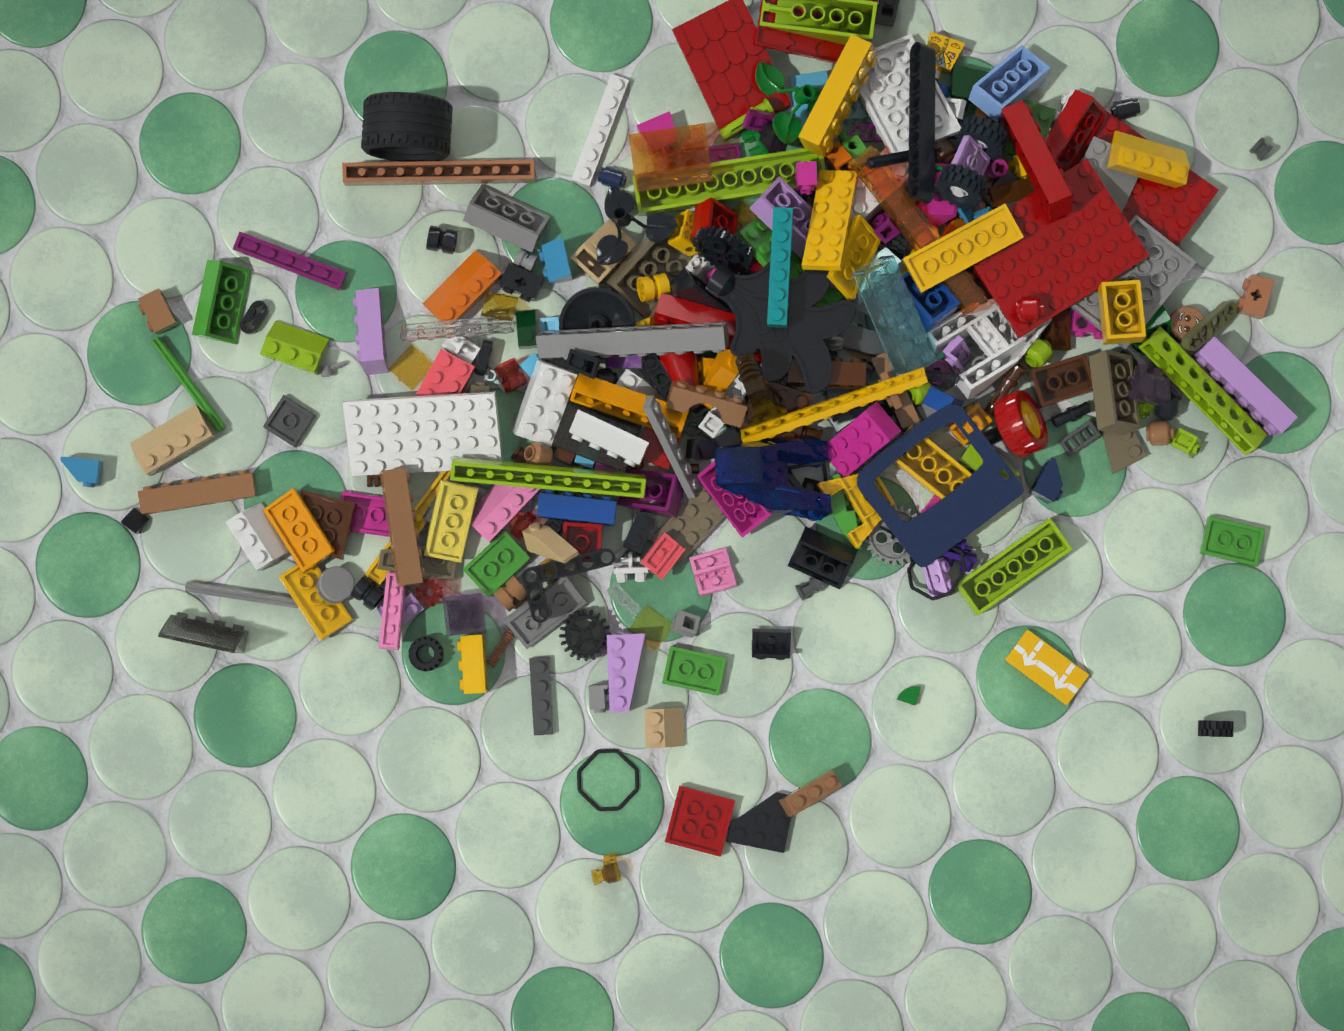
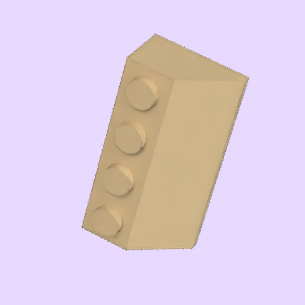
M196 404L130 444L144 473L151 476L216 438Z

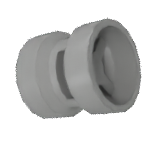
M520 249L513 265L519 268L522 267L532 273L538 256L535 254L529 255L526 250Z

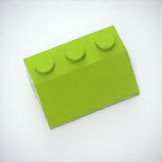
M275 321L265 338L260 354L274 361L318 375L330 339Z

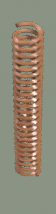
M509 627L506 629L507 632H504L506 635L503 634L502 640L498 642L499 645H496L495 650L491 653L492 655H489L491 658L486 660L492 668H495L496 663L500 660L499 658H502L501 655L505 653L504 650L510 645L509 642L513 640L512 637H515V634Z

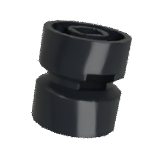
M431 225L428 232L426 249L436 252L441 249L443 253L453 255L456 248L458 231L448 228L443 231L441 227ZM443 237H446L445 244H441Z
M364 575L351 591V596L356 600H363V605L372 611L384 597L385 590L379 585L373 586L374 582Z

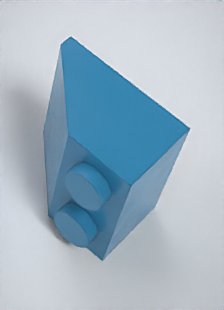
M563 237L541 245L542 251H539L541 262H545L546 269L543 270L545 281L549 280L550 285L571 281L572 276Z

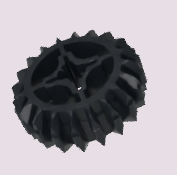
M583 609V615L580 616L577 610L575 611L576 618L571 614L568 615L571 619L570 623L567 620L563 621L564 624L568 625L567 628L560 627V630L565 631V634H560L559 637L566 639V641L561 642V645H568L564 649L565 652H568L570 649L572 650L570 657L577 653V660L581 659V655H584L585 661H588V655H591L592 660H595L594 653L597 652L599 656H602L599 649L607 650V647L603 646L604 642L607 643L605 636L611 635L610 632L605 633V630L609 629L610 626L602 625L606 622L605 618L601 621L598 620L601 616L600 613L593 617V610L590 611L589 615H586V609ZM582 619L592 620L584 629L574 624ZM596 624H598L601 630L600 641L592 635ZM591 627V629L589 630V635H591L590 638H592L594 641L590 639H584V641H582L581 644H579L582 639L580 638V632H578L577 629L586 632ZM570 629L578 634V641L575 646L570 641ZM585 642H591L597 646L591 651L579 650Z

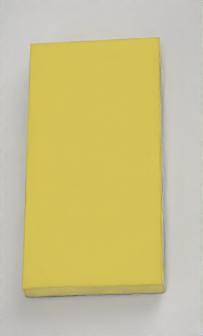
M440 480L423 553L424 556L462 563L478 487Z

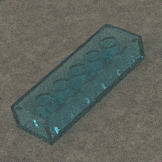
M894 255L881 256L853 272V278L895 376L922 367L926 368L938 361Z

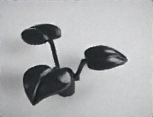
M610 187L605 198L604 209L607 217L617 222L618 237L607 235L600 239L596 248L597 263L600 265H611L625 257L628 251V244L621 240V227L628 226L631 221L646 229L645 234L650 241L662 242L670 237L677 228L676 220L664 213H653L648 216L647 225L629 214L635 204L632 195Z

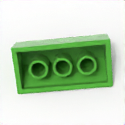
M207 260L192 335L236 344L251 274L250 269L223 261Z

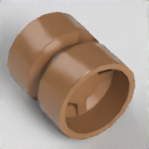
M514 576L505 582V587H500L493 593L509 612L517 606L518 600L522 601L527 597L525 588Z

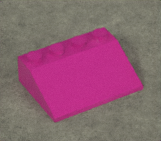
M724 452L696 476L742 538L773 514L727 452Z

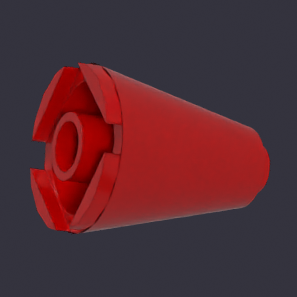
M686 351L685 354L680 355L675 354V352L660 355V362L671 380L676 382L683 380L695 387L699 385L697 354L694 351Z

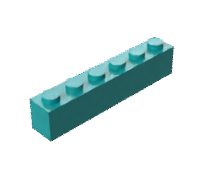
M773 207L767 314L768 327L788 328L793 208Z

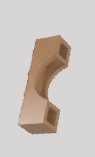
M672 380L666 400L667 408L684 413L693 405L699 403L711 404L719 410L722 423L740 428L748 406L747 401L741 396H728L723 391H710L701 385L691 386L683 380H678L677 382Z

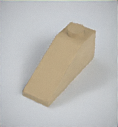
M536 522L530 524L527 529L522 531L529 552L564 564L579 555L573 546L549 526Z

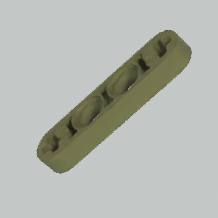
M1230 301L1221 302L1183 336L1181 341L1182 348L1188 351L1198 350L1236 316L1237 305ZM1217 316V323L1214 325V318ZM1205 327V333L1202 336V328Z

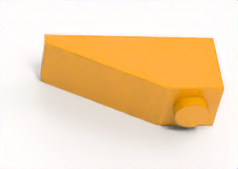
M730 349L717 354L702 384L707 390L725 392L739 372L735 362L737 357L732 355ZM701 403L709 409L714 407L711 404Z

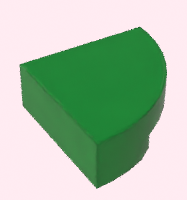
M912 686L904 689L896 700L916 705L921 687Z

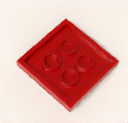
M679 785L665 842L721 857L735 800Z

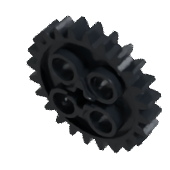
M706 226V228L701 227L693 239V247H696L695 252H699V257H704V262L709 261L710 266L716 265L718 268L722 264L734 272L736 270L740 273L741 270L749 269L754 259V252L751 251L752 247L747 246L748 242H743V237L738 238L736 236L737 233L731 234L729 229L724 231L722 227L719 229L715 226L712 229L709 226Z

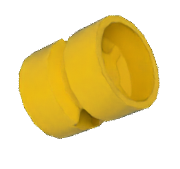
M665 273L655 274L652 278L650 276L637 278V293L642 302L652 301L655 297L660 299L661 293L670 295V283Z

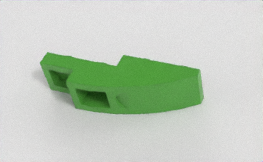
M840 474L832 475L831 478L833 480L841 478ZM840 490L829 497L828 502L838 528L853 546L847 533L860 525V518L855 514V510L847 511L846 508H849V500L847 497H844L843 490Z

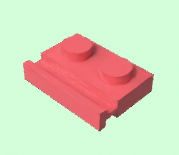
M662 532L640 563L659 577L660 580H663L686 549L682 548L668 534Z

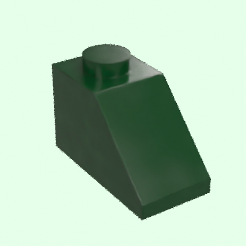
M535 310L516 311L519 349L537 348Z

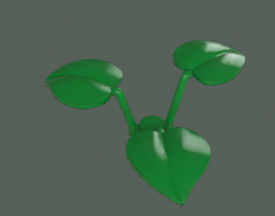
M760 61L756 68L755 79L758 88L764 94L771 96L776 91L778 93L795 92L794 100L798 104L791 111L790 115L786 112H779L775 115L772 122L773 129L779 139L785 144L792 143L798 138L802 130V123L798 118L793 117L794 113L803 104H808V111L811 113L822 89L812 87L809 84H805L801 88L796 86L795 88L780 89L784 86L785 82L783 73L775 66Z

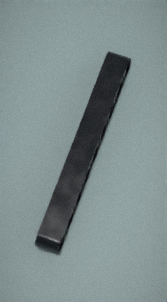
M915 42L910 49L908 196L910 199L929 204L934 197L936 51L930 46Z

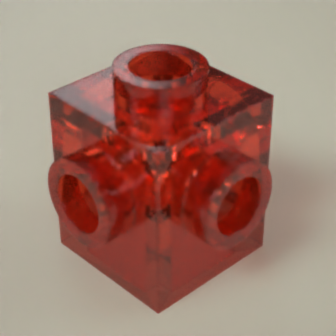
M423 579L424 583H420L419 587H416V599H420V603H424V607H434L435 603H439V598H443V587H439V583H435V579ZM432 589L433 595L428 596L426 590Z

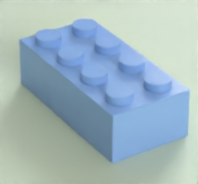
M1021 45L973 85L968 100L995 122H998L1002 119L1001 109L1027 98L1046 81L1051 67Z

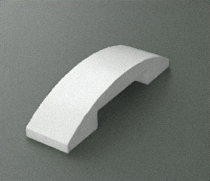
M738 372L725 393L728 396L738 395L744 398L747 393ZM713 407L698 427L714 438L725 423H722L719 410Z

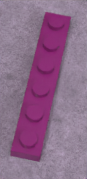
M240 231L233 246L234 251L339 291L347 275L342 270Z

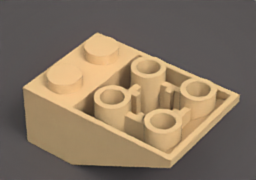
M610 219L570 257L571 262L598 286L604 282L622 261L620 260L611 265H600L597 263L596 248L600 239L607 235L618 237L616 224ZM621 230V240L628 244L626 257L637 243Z

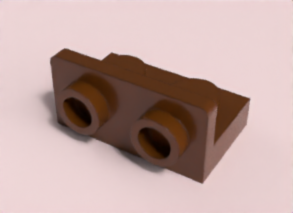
M1062 311L1052 317V321L1041 333L1040 339L1047 340L1051 344L1052 350H1071V312Z

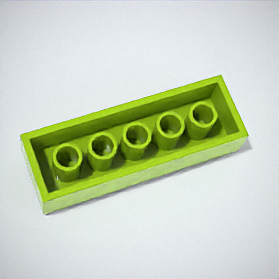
M1048 518L962 578L956 589L974 615L979 616L1073 549L1052 519Z

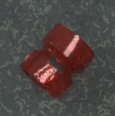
M516 358L505 361L494 368L498 379L503 380L501 384L506 393L512 392L528 382L523 372H519L520 366Z

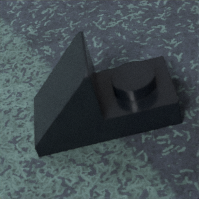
M570 349L564 367L595 379L601 360L599 357Z

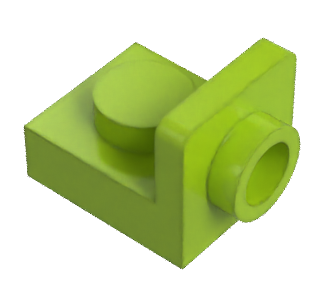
M1181 428L1177 429L1174 438L1169 443L1170 446L1184 452L1192 459L1195 455L1199 454L1202 448V442L1199 437Z

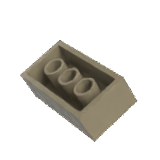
M1109 350L1089 356L1098 430L1125 435L1141 429L1132 356Z

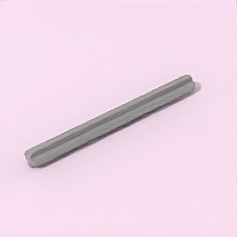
M186 582L185 585L186 592L298 608L292 597L195 582Z

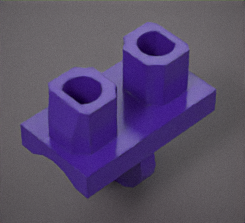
M963 539L955 547L963 551L967 568L966 572H970L973 564L976 565L977 554L971 552L972 547L966 545V539ZM949 549L942 555L945 561L948 562L949 567H953L955 559L961 561L960 553Z

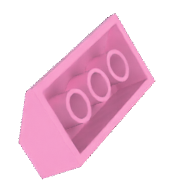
M493 485L475 503L471 525L491 543L542 489Z

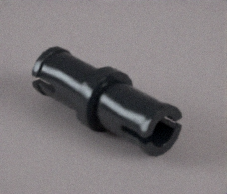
M1085 401L1073 408L1068 407L1066 411L1052 416L1051 421L1054 427L1058 428L1065 423L1074 422L1076 418L1091 413V409Z

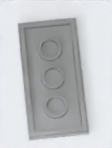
M568 577L556 579L544 588L550 611L547 621L538 623L533 620L528 601L503 619L526 649L566 620L569 614H574L575 611L588 603ZM541 592L533 596L532 599L534 601L539 600L541 598ZM540 608L536 611L535 616L542 620L545 618L546 612Z

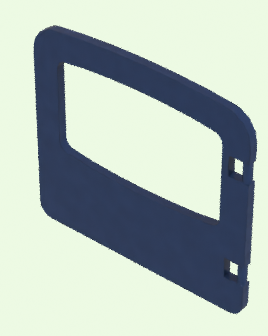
M955 404L944 406L909 429L873 458L857 476V486L860 492L920 567H926L1021 496L1024 491L1021 482L962 407ZM965 422H968L973 428V431L969 434L962 427ZM948 423H955L983 459L982 465L963 483L933 506L908 521L902 520L876 487L875 479L921 440ZM1002 469L1010 476L1006 481L998 473Z

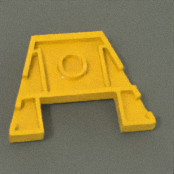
M858 474L816 484L825 499L840 490L844 491L862 521V524L847 533V536L855 549L860 547L865 538L869 536L882 519L860 492L857 486ZM878 476L874 483L890 505L893 506L895 502Z

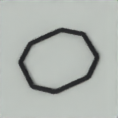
M955 546L951 548L960 553L963 570L949 592L932 597L914 587L911 569L915 564L914 560H912L907 568L910 588L930 600H937L951 595L967 569L963 551Z
M598 749L577 770V790L596 810L618 811L639 790V770L618 749ZM598 753H617L635 770V789L618 807H599L581 790V771Z

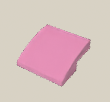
M726 547L689 558L700 597L737 587Z

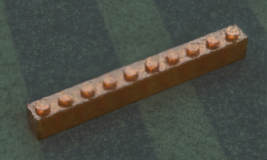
M870 145L848 162L915 251L941 238L938 229L927 220L926 213L918 208L915 200L909 198L908 193L904 189V184L901 180L896 179L890 166L874 169L866 167L867 158L881 155L876 148ZM966 270L943 281L947 288L961 302L958 308L964 316L972 313L988 300L985 297L984 290L976 285L973 281L974 277Z

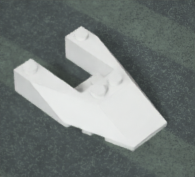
M989 299L987 303L981 305L972 303L944 320L928 333L925 331L923 343L928 347L932 355L936 356L958 335L963 339L971 335L988 358L959 375L960 379L957 387L969 400L985 390L1013 367L1052 321V318L1018 339L995 301Z

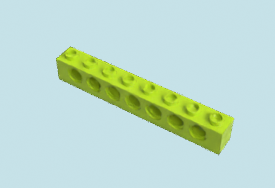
M1161 326L1149 333L1139 345V348L1244 455L1257 449L1267 434Z

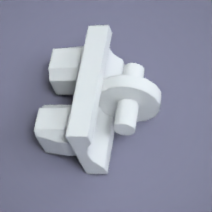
M452 330L442 344L444 349L469 364H472L481 348Z
M628 551V557H621V562L613 563V572L616 574L618 583L627 582V574L635 573L636 582H645L648 569L640 563V556L632 557V551Z

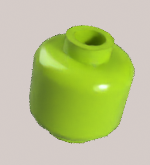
M1036 339L1024 354L1026 363L1031 367L1044 366L1053 355L1051 344L1047 340Z
M930 382L925 383L921 387H913L906 390L913 405L922 404L930 386H932Z

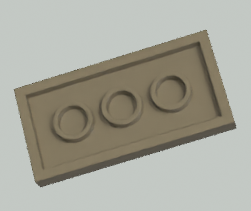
M702 485L697 490L696 497L688 499L679 509L678 517H671L651 538V541L655 543L662 532H665L682 548H685L686 550L676 562L679 566L721 522L725 514Z

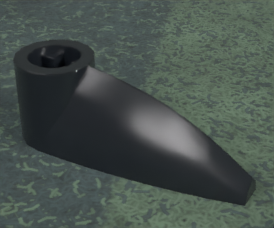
M687 439L685 458L706 460L715 459L720 456L710 441Z

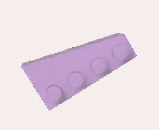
M379 288L356 290V297H353L354 309H357L354 321L359 333H355L356 343L360 345V351H357V360L361 362L366 375L389 373L384 358L387 357L385 341H383L385 330L383 323H381L384 319Z
M646 633L607 635L610 712L631 711Z

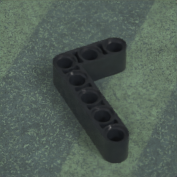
M649 354L643 358L642 367L666 402V394L670 390L672 380L658 357ZM648 359L656 361L654 368L646 367L645 363ZM664 375L667 381L664 384H658L656 377ZM708 407L696 415L691 408L688 409L689 412L683 427V431L687 436L695 437L703 432L698 427L696 432L691 433L687 430V425L695 423L699 426L703 421V415L711 410Z
M601 549L577 555L570 560L574 564V570L569 573L564 570V563L559 561L525 569L522 573V580L533 620L543 623L550 616L543 587L544 582L608 567L615 562L614 552L610 549ZM604 552H609L612 555V560L609 563H604L601 560ZM585 557L593 559V565L589 568L584 567L582 564ZM548 566L555 568V575L552 577H547L545 574V569ZM529 571L536 573V580L533 582H529L526 579V574ZM533 590L541 592V598L537 601L531 598ZM540 608L546 612V616L542 620L535 616L536 611Z

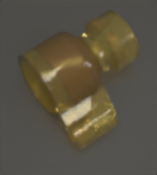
M615 853L603 857L602 870H591L594 885L601 884L603 881L609 884L621 881Z

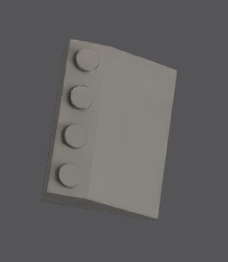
M1094 136L1083 160L1088 159L1121 212H1123L1138 177L1108 169L1107 165L1112 144Z

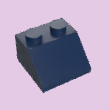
M1051 457L1046 460L1028 492L1047 504L1058 501L1063 493L1061 490L1063 483L1055 458Z

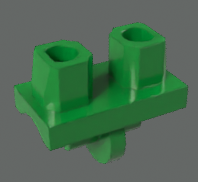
M747 129L741 133L745 144L754 140L757 145L748 150L750 156L769 154L767 148L759 141V131Z

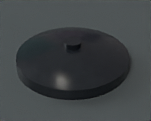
M602 286L587 287L573 294L565 303L559 318V330L636 326L635 314L629 302L617 291ZM595 356V357H599V358H600V360H601L600 363L606 362V358H601L600 356Z

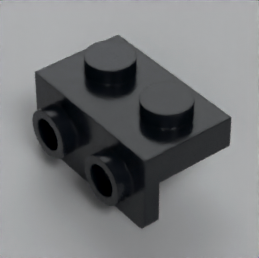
M752 628L753 658L760 660L766 658H775L777 660L790 659L791 629Z

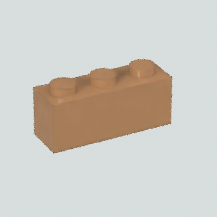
M829 770L781 798L779 802L787 816L791 817L836 791L842 785L833 770Z

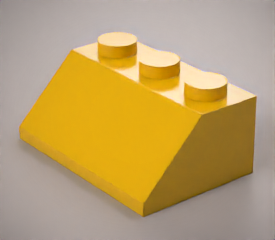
M485 635L460 636V640H457L458 652H461L462 659L458 660L459 671H463V679H460V690H464V694L488 693Z

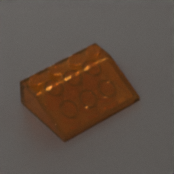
M705 123L628 134L637 192L713 181Z

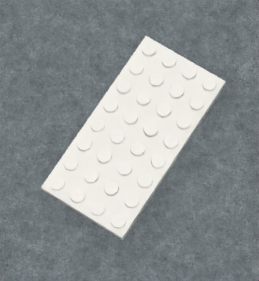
M496 392L355 399L342 402L352 476L379 475L383 470L405 468L406 472L409 473L451 471L452 457L503 461Z

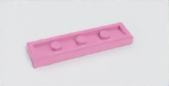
M387 572L379 641L380 649L399 650L406 586L397 587L395 572Z

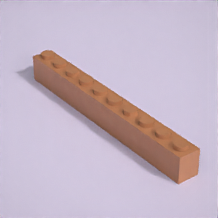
M534 160L342 163L343 183L345 186L536 183Z

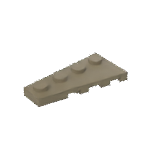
M1106 431L1101 432L1112 474L1147 456L1134 431L1125 435Z
M417 546L422 552L420 566L424 568L425 577L454 581L457 562L424 556L425 546ZM391 549L380 550L377 569L395 572Z

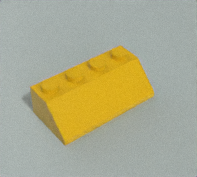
M1114 131L1107 165L1108 169L1174 188L1186 185L1190 165L1184 150Z

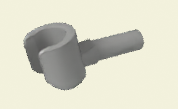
M346 361L335 365H324L321 368V376H332L331 370L346 366Z

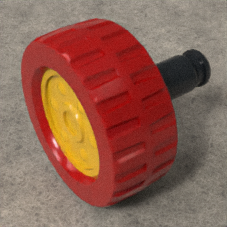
M1018 390L996 401L994 415L997 426L982 432L991 445L1004 440L1008 448L1019 457L1031 455L1046 447L1048 431L1044 417L1034 399L1027 392Z

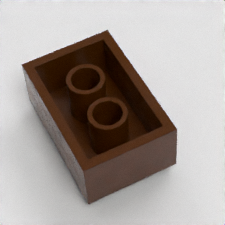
M1085 353L1027 372L1039 409L1093 392L1091 371Z

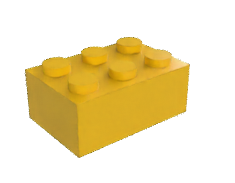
M1140 280L1101 282L1097 290L1103 345L1142 342L1146 338Z

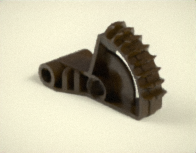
M745 353L736 358V366L749 398L746 414L751 427L788 413L782 397L768 391L754 354Z

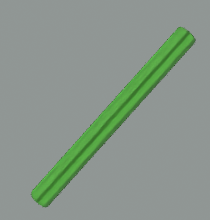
M161 337L155 338L152 341L153 346L217 432L224 430L226 425Z

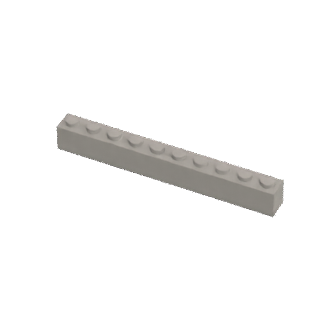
M727 322L540 331L536 335L538 358H545L546 361L555 360L559 357L567 360L570 349L578 350L590 356H600L601 358H609L612 355L628 357L630 354L647 356L649 353L666 355L668 352H675V354L680 355L685 354L686 351H694L695 354L704 353L706 350H713L714 353L723 352L729 346Z

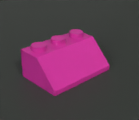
M935 163L942 167L951 165V163ZM941 170L936 171L934 184H936ZM934 190L933 200L929 204L919 202L916 209V221L937 228L956 217L958 207L955 204H949L947 200L944 201Z

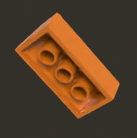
M475 250L423 302V305L450 331L492 289L503 275L488 259Z

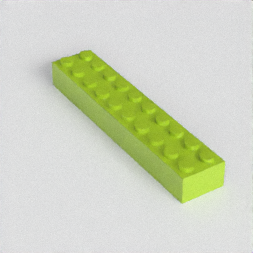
M801 148L632 175L638 216L695 208V205L711 197L721 204L759 198L779 176L796 192V163L816 161L818 183L820 170H826L824 157Z

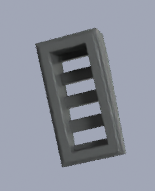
M1089 419L1058 442L1070 457L1098 438L1101 432L1093 421ZM1089 426L1094 435L1091 436L1085 427ZM1081 430L1088 438L1087 440H1084L1079 432ZM1076 435L1081 444L1078 445L1072 436ZM1068 439L1075 447L1073 450L1066 442Z

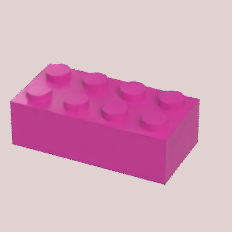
M875 402L820 450L842 477H847L897 436L901 430L880 404Z

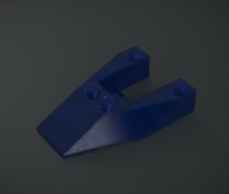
M812 438L771 439L714 449L717 486L736 496L741 495L747 498L748 502L754 505L757 503L765 507L766 511L821 521L832 512L831 494L788 486L787 463L825 462L828 460L827 441ZM815 465V466H810V467L818 468L820 465Z

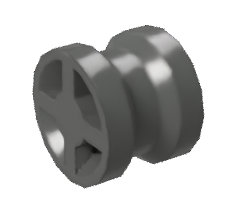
M1261 137L1249 152L1255 154L1257 159L1261 161L1272 150L1273 146L1266 144L1265 139Z

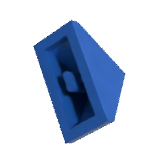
M930 386L922 403L938 411L944 406L951 404L962 407L964 401Z

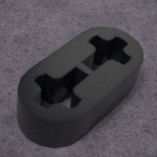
M263 301L253 302L241 320L240 328L245 334H255L266 318L269 311L268 306ZM261 305H263L262 309L264 310V312H259L257 316L254 317L257 312L255 310V307H260ZM254 318V321L252 322L254 328H249L248 330H246L247 327L245 326V323H250L251 320Z
M483 340L475 374L486 375L494 341Z

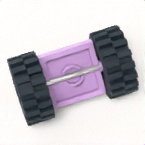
M973 116L972 118L967 117L964 120L957 135V143L960 144L950 166L946 165L943 167L935 184V191H938L937 194L943 196L942 199L944 201L947 200L949 204H955L958 208L962 206L964 209H968V207L974 209V207L977 208L988 187L986 180L983 179V175L990 159L992 161L999 159L1008 142L1009 136H1007V131H1004L1005 128L1003 126L999 127L997 122H991L992 119L990 118L986 120L983 116L979 118Z

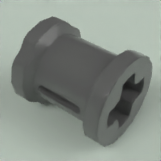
M812 577L801 585H795L802 601L812 593L819 592Z

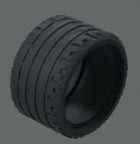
M382 92L372 94L364 100L361 148L366 154L376 158L401 162L441 161L450 155L453 107L445 99L420 93Z

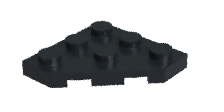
M775 792L733 820L730 824L727 842L784 853L791 817L787 816L779 800L788 794Z

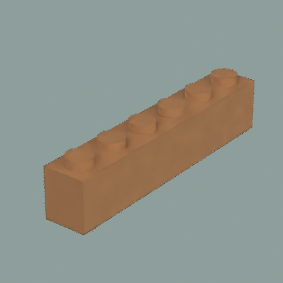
M405 468L383 470L380 472L397 587L420 584L425 579V571L420 566L422 552L417 547L419 533L418 529L414 528L416 514L415 510L411 509V503L413 502L412 491L408 490L410 475L409 472H406Z
M249 470L238 471V475L230 476V473L220 474L219 478L211 479V476L201 477L200 481L192 482V479L182 480L179 485H174L171 482L162 484L160 488L145 486L142 491H138L141 514L148 515L258 497L255 474L249 473Z

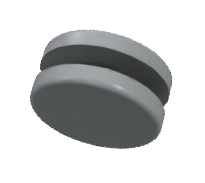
M338 566L330 567L317 580L316 589L318 595L329 604H340L351 595V591L354 588V579L348 570Z

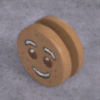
M1184 306L1175 310L1169 316L1171 318V337L1181 342L1183 336L1204 318L1202 313L1191 306Z

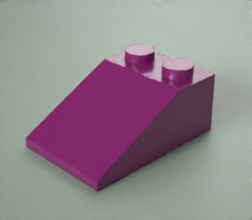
M626 468L625 473L645 475L644 498L619 496L617 505L660 516L678 517L684 490L675 474Z

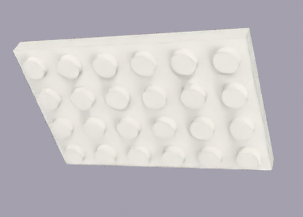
M911 34L874 48L877 56L876 65L870 69L866 84L862 85L859 90V97L889 154L909 150L910 49L915 43ZM935 80V143L957 135L961 126Z

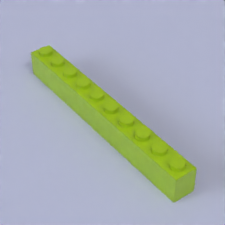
M452 457L450 475L451 481L644 498L646 484L644 474Z

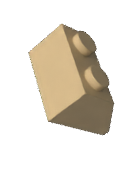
M683 707L644 709L646 748L685 746Z

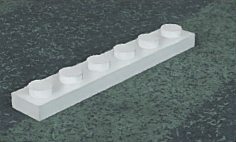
M611 74L573 174V182L590 187L629 80Z

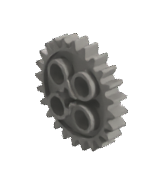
M896 504L893 505V509L904 521L917 516V513L910 515L911 508L905 512L904 505L901 506L900 510L897 509ZM883 520L878 522L873 531L867 536L868 539L864 541V544H870L867 551H874L871 557L879 556L877 562L884 559L885 565L891 561L893 567L896 561L902 566L904 559L910 563V555L904 547L901 553L893 551V545H901L897 538L891 539L892 535L879 528V526H883L891 532ZM878 534H884L886 536V542H877L876 536Z

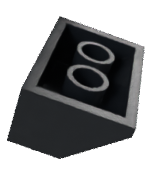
M684 267L670 282L673 290L671 293L675 297L732 313V309L724 301L706 292L705 287L707 284Z
M805 526L788 563V567L840 589L854 562L858 549Z

